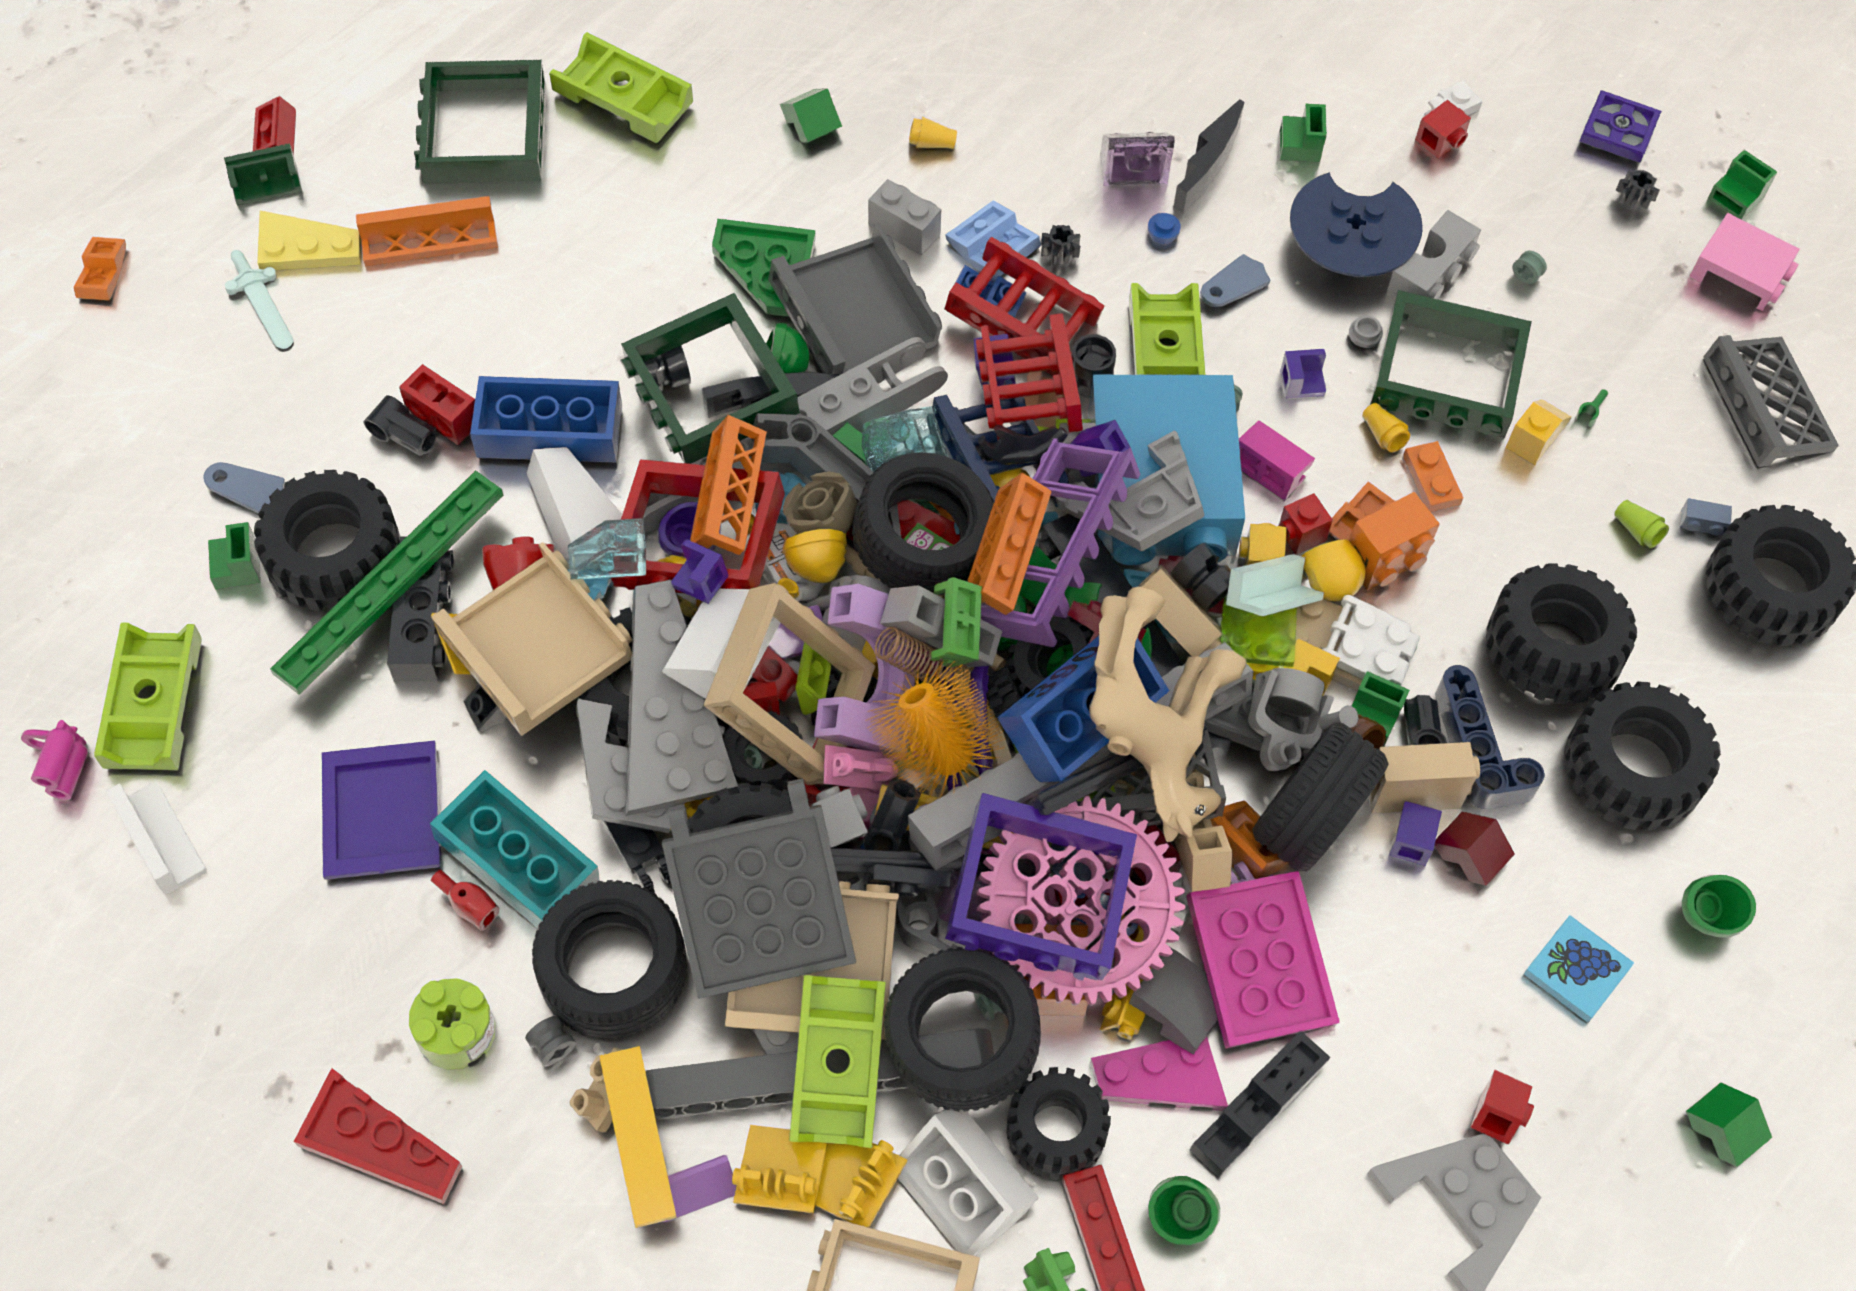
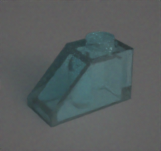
M643 518L605 520L568 545L570 580L646 575V540Z

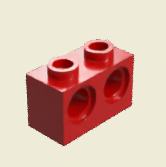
M423 364L399 386L404 405L409 412L437 428L440 434L457 445L470 434L475 398Z

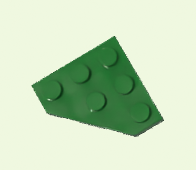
M718 218L712 241V253L767 314L789 317L768 280L771 260L784 256L788 264L792 265L812 258L816 230Z

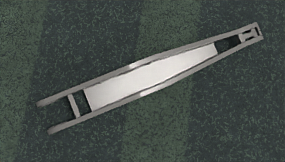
M913 337L799 396L800 413L797 415L812 418L831 435H834L847 422L864 435L878 421L881 424L939 390L947 381L948 374L943 367L937 366L924 371L904 383L896 377V373L916 362L926 351V344L922 338ZM884 380L892 388L887 392H884L879 385ZM794 436L796 440L804 442L800 437ZM748 437L739 441L745 451L753 449L754 441H751V438ZM766 437V440H777V438ZM707 457L691 464L706 465ZM740 461L732 464V468L744 469ZM761 462L760 470L776 471L783 475L787 472L793 473L798 471L790 463ZM651 493L640 530L642 532H651L658 529L661 519L668 511L685 502H698L699 497Z

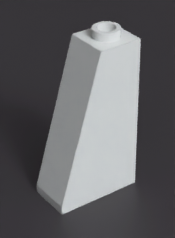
M567 447L533 449L527 476L556 549L563 555L570 568L606 564L622 513ZM637 535V539L630 559H633L634 553L636 551L640 539L639 535Z

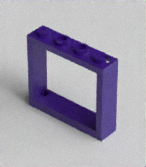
M982 793L975 807L945 939L965 945V950L974 951L980 948L994 952V955L1002 960L1016 961L1021 959L1034 963L1033 965L1043 971L1054 972L1059 969L1073 973V976L1081 981L1085 977L1102 981L1112 966L1137 834L1056 812L1044 816L1034 806ZM987 826L1039 840L1044 838L1047 839V842L1065 847L1069 845L1077 847L1076 850H1089L1095 855L1100 853L1111 857L1117 856L1115 857L1117 861L1098 953L966 918Z

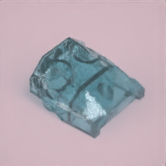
M935 406L904 410L895 414L873 418L864 423L861 446L868 467L875 472L881 464L888 462L891 458L912 452L935 453L948 457L935 417V413H937Z

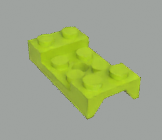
M588 32L583 35L578 56L563 72L555 69L549 72L553 91L576 103H579L584 98L628 120L631 131L655 143L661 140L693 103L692 84ZM624 80L628 81V83L623 86L614 85V82H622Z
M1131 283L1129 314L1133 333L1135 375H1206L1198 283H1191L1177 294H1149L1140 284ZM1162 338H1171L1177 344L1174 346H1165L1161 344L1159 340Z
M120 623L94 757L103 769L178 770L184 735L180 729L191 670L197 669L202 637L195 624H187L178 633H148L130 623ZM144 687H156V691L151 697L146 699L138 698V693Z
M803 975L789 1141L847 1144L872 1148L886 982ZM833 1049H843L849 1055V1065L843 1072L834 1073L826 1066V1057Z

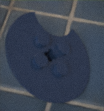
M1330 172L1314 178L1301 188L1294 198L1290 211V228L1300 249L1318 265L1330 271L1348 276H1377L1399 268L1416 252L1423 232L1422 218L1416 203L1403 188L1393 181L1381 193L1373 196H1358L1348 193L1336 185Z

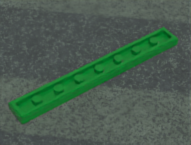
M475 470L270 668L272 674L300 695L504 496L502 489Z

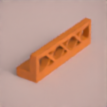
M489 196L356 214V223L361 237L365 267L498 248L494 214ZM486 228L489 230V238L474 239L470 237L475 230ZM444 234H452L456 237L451 243L441 244L436 241ZM417 238L423 241L417 248L408 249L403 246L409 239ZM385 243L390 246L383 253L371 254L370 245Z
M727 415L712 432L690 541L707 549L715 545L737 555H740L745 550L767 431ZM738 433L754 439L753 449L744 450L738 440ZM738 461L741 462L748 473L747 478L741 481L732 469V464ZM735 491L742 503V507L735 511L726 499V494ZM729 521L736 532L735 540L719 534L721 523Z
M1023 472L998 489L967 581L982 586L981 604L986 603L1004 615L1014 610L1052 492Z

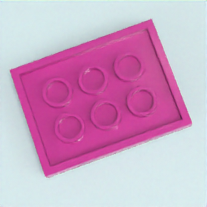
M1299 871L1234 883L1230 887L1194 891L1186 895L1225 1049L1340 1023Z

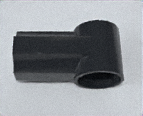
M386 395L363 421L366 429L377 439L384 442L391 439L419 456L428 454L434 448L438 437L437 428L410 414L402 402L390 395Z
M1417 695L1414 698L1406 699L1403 707L1408 745L1447 743L1446 737L1441 732L1437 700L1432 699L1430 695Z
M904 780L889 782L866 835L865 849L899 850L909 825L908 815L914 813L921 793L915 789L914 784Z

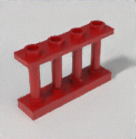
M990 237L982 259L987 262L969 288H965L956 282L949 291L944 310L980 332L981 326L988 325L989 336L1007 334L1009 338L1040 334L1037 332L1038 328L1056 304L1073 314L1065 325L1068 342L1070 343L1084 322L1092 327L1097 325L1105 306L1094 296L1085 294L1069 284L1066 279L1044 269L1035 260L1028 259L1016 252L1007 243ZM1000 270L1014 278L1015 281L997 305H993L979 295L996 272ZM1028 287L1044 298L1027 322L1022 323L1009 315L1008 312ZM1045 347L1016 351L1014 353L1024 359L1048 356V352H1053V350L1047 351ZM1045 370L1050 375L1058 374L1057 372L1051 373L1050 370Z
M1063 313L1049 315L1050 329L1044 330V334L990 341L988 325L981 326L982 339H976L978 360L985 359V361L979 362L981 382L989 383L982 385L985 406L992 405V407L986 408L989 429H994L997 425L1003 426L1004 423L1059 416V419H1066L1069 433L1083 431L1081 403ZM1045 347L1047 351L1053 350V352H1048V356L994 363L992 356ZM1050 370L1051 373H1058L1052 375L1053 379L997 386L996 377ZM1048 393H1055V396L1062 395L1061 398H1057V402L1001 409L1000 400Z

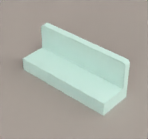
M1291 554L1231 569L1226 605L1260 616H1266L1323 600L1324 592L1301 585L1305 557Z

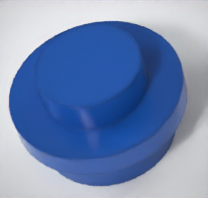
M1158 213L1150 218L1147 229L1153 241L1159 244H1169L1178 237L1181 224L1172 214Z

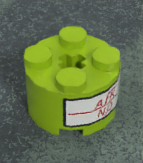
M458 978L430 981L422 986L420 993L415 997L409 1010V1028L421 1053L428 1058L430 1063L446 1070L469 1067L468 1063L477 1060L483 1053L486 1055L489 1052L495 1039L496 1022L484 993L471 982Z

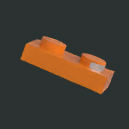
M1435 441L1406 448L1403 454L1404 460L1429 511L1433 512L1461 505L1464 497L1439 442Z

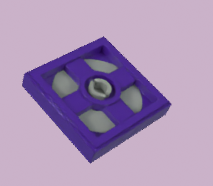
M1600 90L1579 142L1641 163L1662 111Z

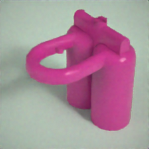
M60 720L56 728L50 731L26 730L22 733L21 740L28 746L41 750L31 780L40 786L46 787L45 792L48 795L57 799L69 800L73 795L85 763L88 749L85 746L86 741L84 737L77 733L78 728L69 726L64 720ZM34 738H38V739H42V740L46 739V740H45V742H41V741H38V740H36V739H34Z

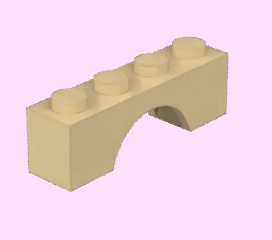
M1195 769L1186 781L1195 787H1204V776ZM1203 819L1192 827L1193 831L1190 838H1186L1183 834L1178 833L1174 843L1191 891L1230 887L1232 849L1223 826L1213 827L1210 819Z

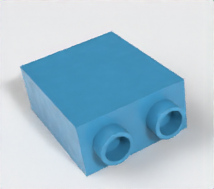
M1093 375L1088 419L1091 420V423H1095L1096 426L1116 420L1132 448L1140 471L1138 479L1122 477L1126 488L1162 469L1149 455L1147 445L1175 430L1178 433L1180 444L1204 512L1203 518L1144 551H1140L1096 529V534L1110 555L1121 564L1140 565L1151 561L1155 556H1186L1198 545L1206 542L1219 556L1218 563L1227 556H1236L1246 518L1233 375ZM1095 474L1093 488H1097L1103 474Z

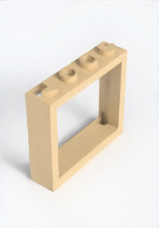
M772 583L751 588L742 606L705 699L704 706L797 778H803L806 785L824 783L825 745L846 747V745L818 738L815 749H813L743 694L772 617L776 618L842 672L834 697L845 696L863 702L875 665L865 658L859 649L852 647L842 639L835 629L818 619L810 608L803 606L794 599L783 586Z
M834 1219L832 1230H824L819 1244L818 1254L824 1255L820 1271L812 1270L807 1291H831L844 1244L956 1274L958 1278L954 1291H973L980 1257Z

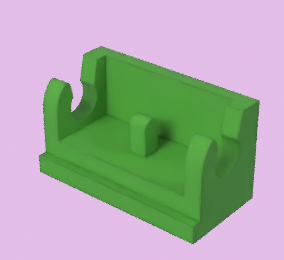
M954 577L934 586V594L945 593L943 648L931 652V661L943 659V666H950L951 668L979 660L982 586Z

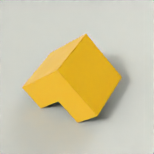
M1297 639L1282 668L1300 670L1319 678L1324 683L1322 694L1324 696L1332 681L1340 658L1303 640Z

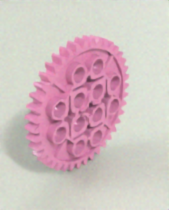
M1085 796L1080 806L1075 801L1055 812L1137 834L1131 868H1139L1146 875L1144 886L1135 885L1130 878L1128 879L1121 915L1127 910L1130 912L1120 921L1114 950V966L1102 981L1086 977L1081 981L1076 979L1073 973L1059 969L1054 972L1043 971L1033 965L1034 963L1021 959L1008 961L1010 965H1014L1017 968L1018 972L1029 978L1030 988L1033 989L1038 984L1042 985V998L1047 997L1054 990L1057 1003L1063 1002L1067 994H1070L1072 1005H1078L1082 995L1085 996L1088 1005H1093L1096 1003L1097 993H1099L1103 1002L1107 1003L1112 1000V989L1119 998L1127 995L1125 983L1135 991L1141 987L1138 976L1145 981L1151 980L1153 975L1149 967L1160 970L1164 966L1158 955L1169 957L1173 953L1166 942L1175 943L1179 940V936L1171 928L1182 926L1184 921L1174 916V913L1185 909L1184 904L1175 901L1176 897L1185 893V889L1173 887V883L1181 878L1182 875L1181 873L1170 872L1168 869L1177 860L1176 858H1163L1162 854L1168 849V844L1158 846L1154 844L1159 832L1155 831L1148 835L1144 833L1148 823L1147 820H1143L1137 825L1133 824L1135 815L1133 810L1124 817L1120 816L1121 804L1119 803L1110 811H1107L1105 799L1102 798L1095 807H1092L1090 796ZM1003 830L999 837L1005 845L993 843L990 847L997 858L986 857L983 862L992 871L981 872L979 875V879L988 884V886L977 890V895L987 899L986 902L977 907V911L988 913L989 915L981 922L1020 932L1015 926L1014 919L1017 914H1025L1031 918L1033 929L1031 933L1024 934L1085 950V947L1100 935L1099 932L1103 929L1102 924L1105 921L1106 910L1100 904V896L1102 893H1110L1113 879L1106 882L1102 876L1106 872L1105 869L1115 868L1117 861L1115 857L1117 856L1111 857L1100 853L1095 855L1089 850H1077V853L1062 866L1063 868L1059 872L1060 876L1056 874L1052 878L1049 877L1035 890H1032V887L1047 874L1050 868L1049 863L1051 865L1057 862L1060 863L1077 847L1069 845L1063 851H1055L1049 847L1047 839L1039 840ZM1027 858L1034 862L1036 866L1035 876L1027 877L1021 874L1018 870V860ZM1075 863H1083L1091 870L1090 881L1084 882L1076 878L1073 871ZM1053 888L1060 892L1062 896V905L1060 907H1052L1046 903L1044 899L1045 889ZM1086 894L1088 899L1085 904L1080 907L1076 906L1074 900L1077 898V895ZM1044 917L1049 921L1054 918L1059 921L1060 924L1056 928L1059 935L1055 931L1049 934L1045 932L1044 927L1047 922ZM1079 918L1086 922L1089 930L1087 937L1080 938L1073 934L1070 926L1072 919ZM1128 923H1136L1141 926L1144 933L1142 942H1134L1128 937L1126 931ZM1101 939L1091 946L1088 951L1098 953Z

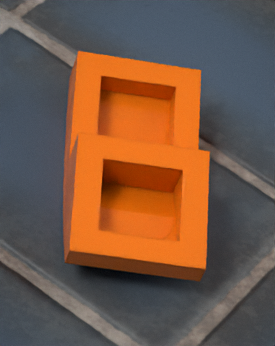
M91 238L81 256L84 268L73 286L76 298L110 300L123 265L126 250L125 239Z
M1368 481L1349 503L1345 502L1332 517L1333 522L1329 534L1337 540H1349L1356 521L1395 502V500Z

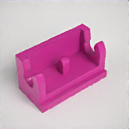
M1260 420L1239 438L1241 471L1284 501L1305 480L1306 476L1303 474L1313 465L1315 460L1313 456Z

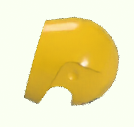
M1347 539L1322 544L1301 556L1305 557L1303 570L1308 576L1311 589L1324 592V600L1339 602L1342 601L1344 595L1354 596L1364 583L1365 564L1361 555Z

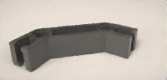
M757 414L753 426L767 431L766 437L777 438V440H766L765 438L761 462L790 463L811 482L810 476L816 473L828 471L840 473L852 487L858 504L862 490L874 471L808 416ZM794 436L800 437L804 442L796 440ZM896 503L888 510V519L895 532L901 537L898 505Z
M901 776L892 778L891 781H900L905 778L901 779ZM926 789L923 793L929 795V790ZM877 805L872 811L870 817V825L872 823L873 818L875 817ZM906 830L898 851H919L910 839V831ZM918 892L917 896L898 897L895 921L904 944L929 957L928 954H937V951L942 949L943 951L947 950V948H953L954 950L958 947L954 944L950 947L935 937L937 932L946 934L951 913L936 905L932 893ZM915 920H923L929 926L925 929L917 930L911 927L910 923Z

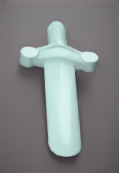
M232 251L231 260L239 275L225 283L227 294L234 295L237 292L245 291L274 345L281 349L290 347L293 343V337L264 283L276 279L275 269L272 267L252 269L242 251Z

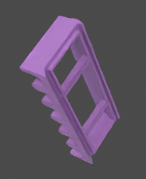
M1054 438L1047 452L1042 455L1040 465L1033 479L1052 491L1050 496L1089 502L1056 569L1028 565L1024 579L1048 583L1033 614L1012 611L1004 615L986 603L981 604V619L1002 630L1001 637L1055 647L1057 640L1049 622L1053 615L1061 618L1068 616L1067 613L1070 607L1064 592L1067 586L1082 588L1084 575L1079 563L1082 557L1097 558L1099 547L1094 533L1097 528L1103 530H1110L1112 528L1113 517L1108 507L1111 499L1124 502L1127 498V488L1122 477L1138 479L1140 476L1131 447L1124 452L1060 443ZM1065 468L1103 474L1096 489L1058 482Z

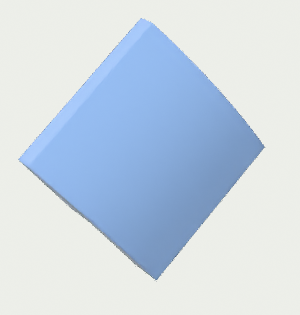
M994 200L945 234L946 240L979 272L987 263L982 259L990 237L1007 243L1013 250L1025 257L1041 247L1040 236L1018 224L1015 212ZM998 270L991 280L994 281L1004 272Z

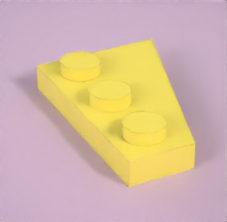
M260 210L257 257L259 269L272 267L275 270L361 265L362 242L357 229Z

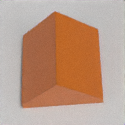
M1243 800L1226 805L1223 817L1218 816L1210 820L1213 827L1223 826L1232 849L1231 867L1233 869L1235 864L1242 861L1255 879L1268 877L1277 872L1286 863L1277 857L1278 854H1273L1266 849V845L1263 846L1255 840L1252 829L1261 816Z

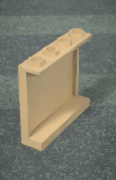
M544 542L538 544L543 555L541 559L455 617L451 618L444 608L431 616L440 636L521 736L629 662L632 656L629 647L632 638L626 628L621 623L617 625L612 623L609 619L611 614L606 605L599 598L594 601L588 595L590 589L579 574L572 576L568 571L570 567L563 555L558 550L552 553Z
M839 881L856 963L806 975L886 982L881 1040H886L884 1016L887 1010V1002H889L896 904L899 894L890 893V886L867 884L866 891L850 890L851 883ZM803 975L728 992L725 1027L799 1033Z

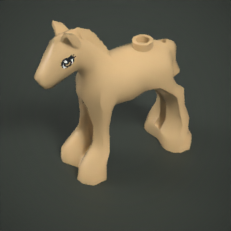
M1134 587L1128 591L1127 597L1114 595L1103 599L1101 606L1102 619L1099 623V647L1094 664L1097 672L1096 691L1089 710L1090 717L1096 725V730L1109 740L1108 749L1118 755L1126 756L1131 754L1144 765L1152 782L1151 788L1153 790L1156 811L1163 821L1164 837L1167 842L1175 839L1178 833L1183 834L1186 838H1190L1193 831L1192 827L1214 812L1221 803V797L1214 789L1190 786L1186 782V771L1192 755L1202 743L1206 711L1211 697L1217 689L1241 678L1246 667V659L1232 650L1222 649L1211 651L1210 655L1204 658L1198 656L1188 657L1184 671L1174 687L1169 707L1153 702L1149 699L1133 662L1134 648L1140 629L1156 618L1164 606L1165 600L1163 596L1154 590Z

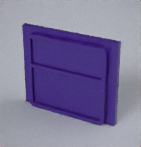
M435 740L321 752L324 880L441 867V845L434 839L430 823L440 814L438 761Z

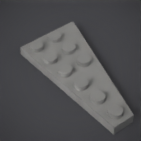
M672 580L636 586L633 591V648L630 664L632 677L628 722L629 765L626 781L628 783L625 816L716 795L717 791L726 787L731 789L738 786L715 714L704 706L705 698L662 672L687 629L675 589L671 583Z

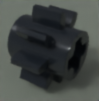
M1629 170L1625 179H1620L1616 187V191L1621 193L1618 201L1622 202L1630 210H1639L1641 208L1647 210L1651 201H1656L1660 189L1654 187L1657 178H1654L1651 173L1645 170H1636L1634 172Z
M1052 225L1049 234L1042 233L1041 256H1047L1053 266H1069L1072 257L1079 258L1081 235L1074 234L1069 225Z

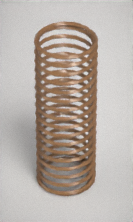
M891 626L882 631L875 643V655L890 665L901 669L903 672L911 674L916 679V672L918 671L919 679L924 681L926 674L924 675L925 670L931 661V651L936 649L911 637L896 627ZM893 629V630H891L890 632H888V633L883 637V639L881 640V642H880V644H879L878 653H877V644H878V642H879L881 636H882L887 630ZM892 632H896L885 643L882 653L883 656H881L880 650L883 641L889 634H891ZM897 635V638L894 639V641L891 643L887 655H885V649L888 643L894 636ZM902 643L901 648L899 649L897 655L894 657V654L898 649V646ZM907 644L905 651L903 652L901 658L898 660L899 655L901 654L904 646ZM911 647V650L908 653L906 660L903 662V658L905 657L908 649ZM915 650V654L912 656L910 663L907 665V661L911 657L912 652ZM918 652H920V655L917 658L914 666L911 668L912 663L916 658V655L918 654ZM924 654V658L922 659L919 667L916 669V666L919 663L921 656ZM929 656V659L926 662L923 670L920 672V669L923 666L925 659ZM943 659L941 661L938 660L937 665L935 666L932 672V675L929 677V673L933 669V666L936 661L932 662L928 672L927 683L929 682V679H931L934 673L937 671L939 665L943 662ZM942 664V666H941L942 668H941V670H940V672H939V674H938L939 676H940V674L942 673V670H943V668H944L943 664ZM966 665L961 666L964 672L968 670ZM955 666L954 668H952L951 671H950L948 674H947V671H948V669H947V670L943 673V675L941 676V678H940L939 681H941L946 674L949 675L951 672H953V671H954L955 669H957L959 666ZM955 678L951 680V682L948 685L946 684V686H949L955 680Z

